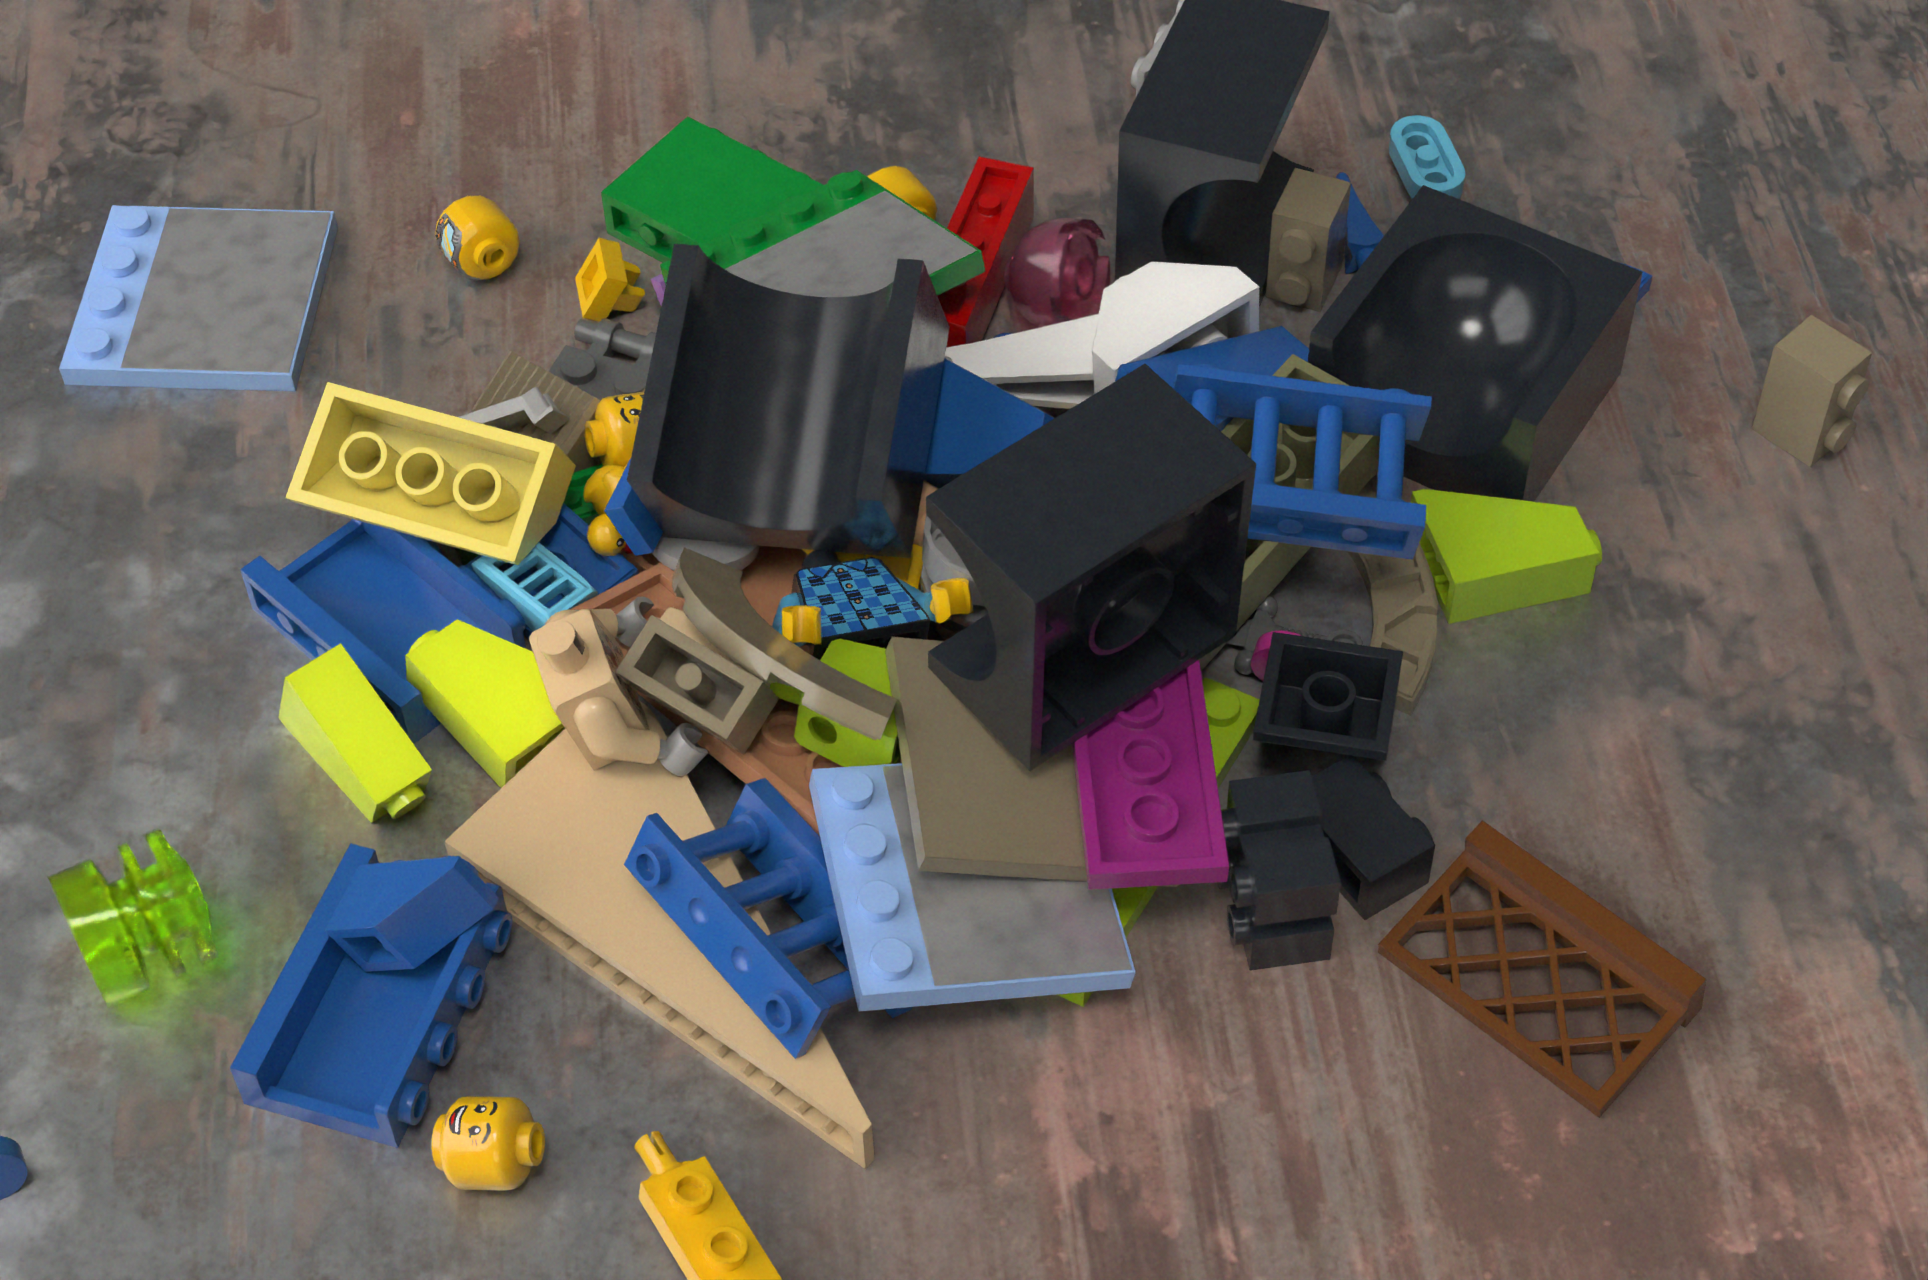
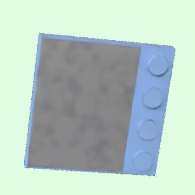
M112 205L59 367L64 384L296 392L338 230L334 211Z
M902 763L812 769L809 789L858 1012L1127 989L1131 987L1136 972L1112 888L1088 890V882L918 871Z

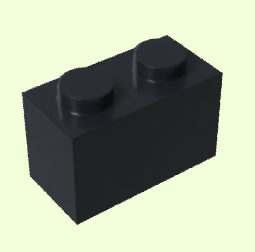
M1348 755L1312 776L1322 812L1321 826L1324 838L1329 837L1341 881L1340 893L1364 920L1429 883L1435 851L1432 835L1420 819L1410 817L1392 798L1389 787L1380 775L1375 772H1368L1355 756Z

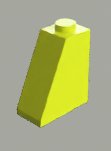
M457 619L441 631L431 630L423 634L411 646L409 653L405 655L406 679L421 692L424 705L500 788L565 729L550 704L534 653L530 650Z
M341 643L285 677L278 718L371 823L387 813L390 814L392 819L399 818L425 799L426 796L422 790L427 787L432 769Z

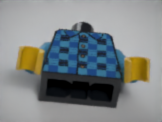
M814 550L803 560L802 569L794 574L791 594L784 596L780 600L772 627L802 650L821 660L831 641L837 639L886 649L891 637L927 640L930 624L947 622L951 619V615H968L974 613L969 580L965 578L938 581L931 585V592L923 593L895 577L880 559L868 557L841 562L835 552Z

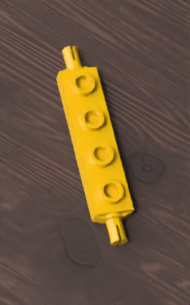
M652 1131L650 1138L648 1134H645L635 1143L636 1153L640 1155L651 1173L647 1180L640 1183L638 1199L687 1280H782L705 1156L693 1161L678 1162L663 1139L662 1133L659 1131Z

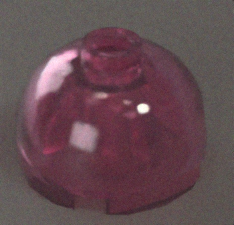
M1082 218L1046 220L1023 235L1012 257L1007 261L1004 272L1005 285L1010 291L1019 313L1036 328L1087 317L1090 314H1099L1103 289L1110 285L1111 268L1109 256H1099L1095 239L1105 240L1102 230L1093 220Z

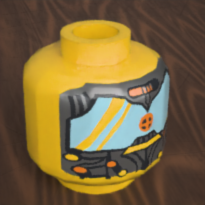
M481 195L466 196L458 199L443 211L437 221L435 237L438 248L460 275L476 281L489 280L509 268L518 255L520 239L517 228L491 199Z

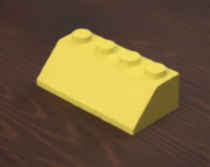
M327 382L285 498L291 502L519 565L556 524L576 465L554 443Z

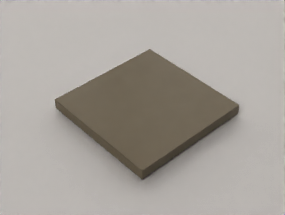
M891 637L885 654L892 697L897 699L894 713L918 871L1087 882L1072 744L1032 771H1029L928 668V651L944 641ZM1163 885V887H1178V885Z

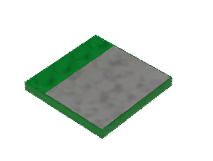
M858 170L837 174L830 178L827 184L805 195L787 198L780 203L778 208L755 219L740 221L734 224L728 232L704 244H694L699 245L701 250L717 265L740 278L767 288L815 297H851L883 289L894 281L898 259L923 260L937 296L985 272L981 250ZM671 260L660 264L665 285Z

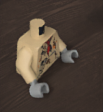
M643 596L637 597L617 615L611 609H581L557 612L547 620L542 628L531 633L529 641L550 704L593 770L616 760L653 764L659 759L668 771L677 776H684L691 772L708 754L706 749L695 746L702 737L701 731L689 723H682L666 740L660 739L656 731H650L636 690L615 672L624 659L620 645L615 637L624 645L631 647L647 623L643 615L654 606L649 598Z

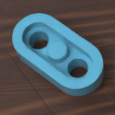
M1421 115L1407 116L1395 122L1390 132L1389 155L1410 197L1413 199L1420 188L1425 185L1460 199L1464 187L1465 168L1442 124L1435 119Z

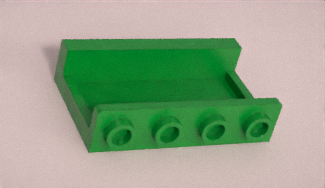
M687 116L601 192L607 234L665 263L671 260L674 244H704L728 232L734 224L743 220L755 219L778 208L785 199L805 195L823 186V184L813 180L803 172H798L768 157L759 150H754L724 135L718 129L710 128Z

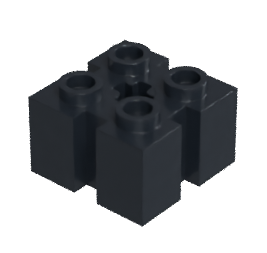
M1306 770L1229 781L1227 809H1221L1229 872L1227 882H1217L1219 889L1230 888L1232 901L1235 903L1227 906L1228 929L1233 946L1244 945L1250 971L1330 960L1334 936L1331 915L1337 914L1341 881L1329 837L1324 838L1321 826L1322 812L1311 771Z

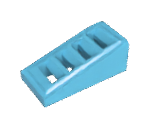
M539 542L519 565L514 564L504 572L498 568L506 562L487 556H482L472 563L473 571L501 599H507L518 609L525 624L532 631L542 628L555 613L570 610L598 595V592L580 574ZM533 566L538 569L519 584L513 581ZM547 579L551 582L550 585L536 595L532 596L529 594V592ZM560 593L565 596L550 608L544 606Z

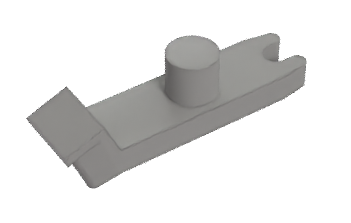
M538 387L532 388L522 396L459 416L462 419L507 431L533 422L535 426L549 434H552L570 419L568 415L558 410L549 394L545 393L542 395Z

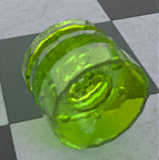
M159 828L142 834L153 863L144 868H140L127 842L116 846L122 877L109 883L91 858L47 876L107 1008L150 990V979L144 958L157 952L168 969L176 977L186 973L185 966L176 947V943L184 939H188L202 965L219 958L213 942L212 916L202 891L186 859L167 842Z

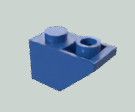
M460 856L363 864L358 866L324 931L365 972L415 969L494 910L499 898L482 881L477 869Z

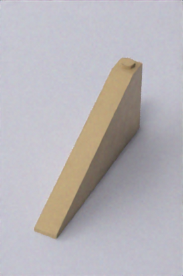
M640 702L650 731H656L660 739L666 740L667 736L655 714L650 708ZM564 729L444 841L448 856H460L471 863L477 869L479 877L485 884L488 882L501 886L507 912L511 913L512 920L865 1170L875 1160L872 1123L821 1027L806 1054L795 1059L624 865L648 815L658 813L681 840L715 830L687 774L677 776L671 773L662 765L659 759L653 764L616 760L593 770L567 730ZM729 854L703 862L705 867L724 888L743 881ZM757 906L745 910L766 935L771 934Z

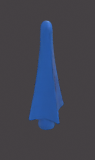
M1340 172L1336 176L1337 179L1351 182L1348 175L1344 172ZM1352 184L1344 244L1346 274L1358 270L1384 237L1362 205Z

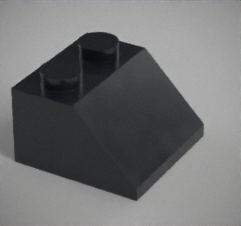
M1273 632L1253 731V740L1386 761L1394 720L1403 651Z

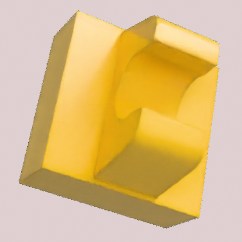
M598 238L575 277L583 318L600 322L601 319L608 317L611 310L634 312L645 295L644 289L633 287L641 274L639 267L623 260L620 243Z

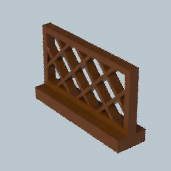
M1483 820L1465 838V850L1378 944L1379 954L1599 1118L1680 1025L1685 1028L1702 1009L1706 978ZM1468 876L1490 892L1492 909L1452 913L1450 894ZM1500 900L1511 908H1501ZM1441 904H1443L1444 913L1433 914L1434 911ZM1532 922L1544 931L1547 949L1506 952L1503 924ZM1494 925L1498 953L1457 956L1454 928ZM1446 929L1449 957L1419 959L1404 948L1403 945L1416 931ZM1555 940L1566 948H1556ZM1589 963L1600 971L1602 990L1562 993L1558 964ZM1549 965L1553 994L1512 997L1509 968ZM1500 969L1503 998L1474 1000L1461 990L1459 972ZM1439 973H1451L1452 983ZM1611 980L1622 988L1612 989ZM1643 1002L1662 1016L1649 1032L1619 1034L1614 1004ZM1605 1005L1609 1035L1568 1038L1564 1008ZM1555 1009L1559 1039L1529 1041L1517 1032L1514 1012ZM1505 1013L1507 1024L1494 1014ZM1634 1049L1623 1061L1621 1050ZM1611 1051L1614 1073L1597 1091L1573 1073L1571 1054ZM1561 1054L1562 1064H1560L1550 1055Z

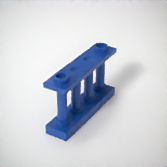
M1178 364L1173 389L1214 426L1216 415L1254 420L1251 459L1256 463L1248 538L1413 560L1425 529L1426 505L1409 503L1402 499L1405 440H1420L1431 409V396L1410 394L1402 389L1378 390L1224 370L1211 364L1196 366ZM1279 423L1317 428L1312 490L1275 484ZM1342 431L1380 436L1376 498L1342 494L1338 491Z
M766 778L745 785L726 826L685 840H681L658 813L646 816L624 863L625 867L795 1059L805 1055L830 1008L855 997L820 836ZM740 850L761 875L724 888L705 867L703 862ZM783 897L804 922L766 935L745 910ZM825 944L848 970L810 984L788 958ZM912 1007L884 1010L894 1018L910 1011Z

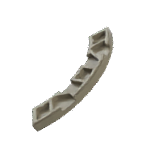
M1364 486L1356 495L1376 498V494L1367 486ZM1419 544L1413 560L1347 551L1363 578L1370 599L1372 637L1369 646L1403 651L1395 709L1411 716L1424 692L1432 668L1437 637L1438 602L1433 576L1424 551Z
M684 547L672 576V588L677 597L685 598L682 609L699 632L735 663L764 683L778 682L793 686L804 692L801 702L805 707L874 740L881 739L897 701L896 698L850 678L789 641L769 625L744 596L741 588L743 571Z

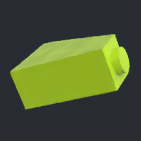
M1430 489L1412 491L1410 503L1426 505L1425 529L1419 544L1424 551L1431 570L1436 597L1448 624L1589 594L1591 592L1596 566H1599L1602 562V548L1598 535L1593 529L1587 530L1575 506Z

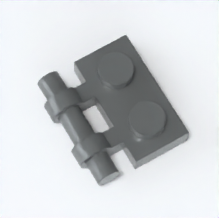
M581 318L576 324L574 337L577 341L591 344L586 351L565 345L549 369V372L555 376L560 377L600 401L608 396L643 392L646 386L656 333L650 332L647 336L624 330L623 324L606 318L601 319L600 322ZM619 352L636 357L638 360L634 365L614 359V357Z

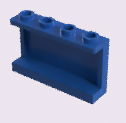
M352 519L280 571L274 568L262 556H258L240 569L252 609L308 658L314 660L340 643L343 645L413 744L441 724L424 705L421 692L406 679L405 655L409 653L411 646L419 637L431 630L441 631L458 619L526 649L523 634L526 624L518 609L507 599L498 601L488 593L475 573L468 567L461 565L458 568L443 556L436 542Z
M350 843L236 1055L230 1070L245 1105L398 1148L409 1125L418 1124L423 1117L429 1099V1084L438 1066H445L450 1061L457 1043V1027L466 1008L472 1009L479 1002L485 985L486 967L493 953H500L505 948L511 934L513 920L511 913L507 912L501 886L487 882L486 885L499 898L494 910L417 968L365 972L324 931L358 866L379 863L374 849Z

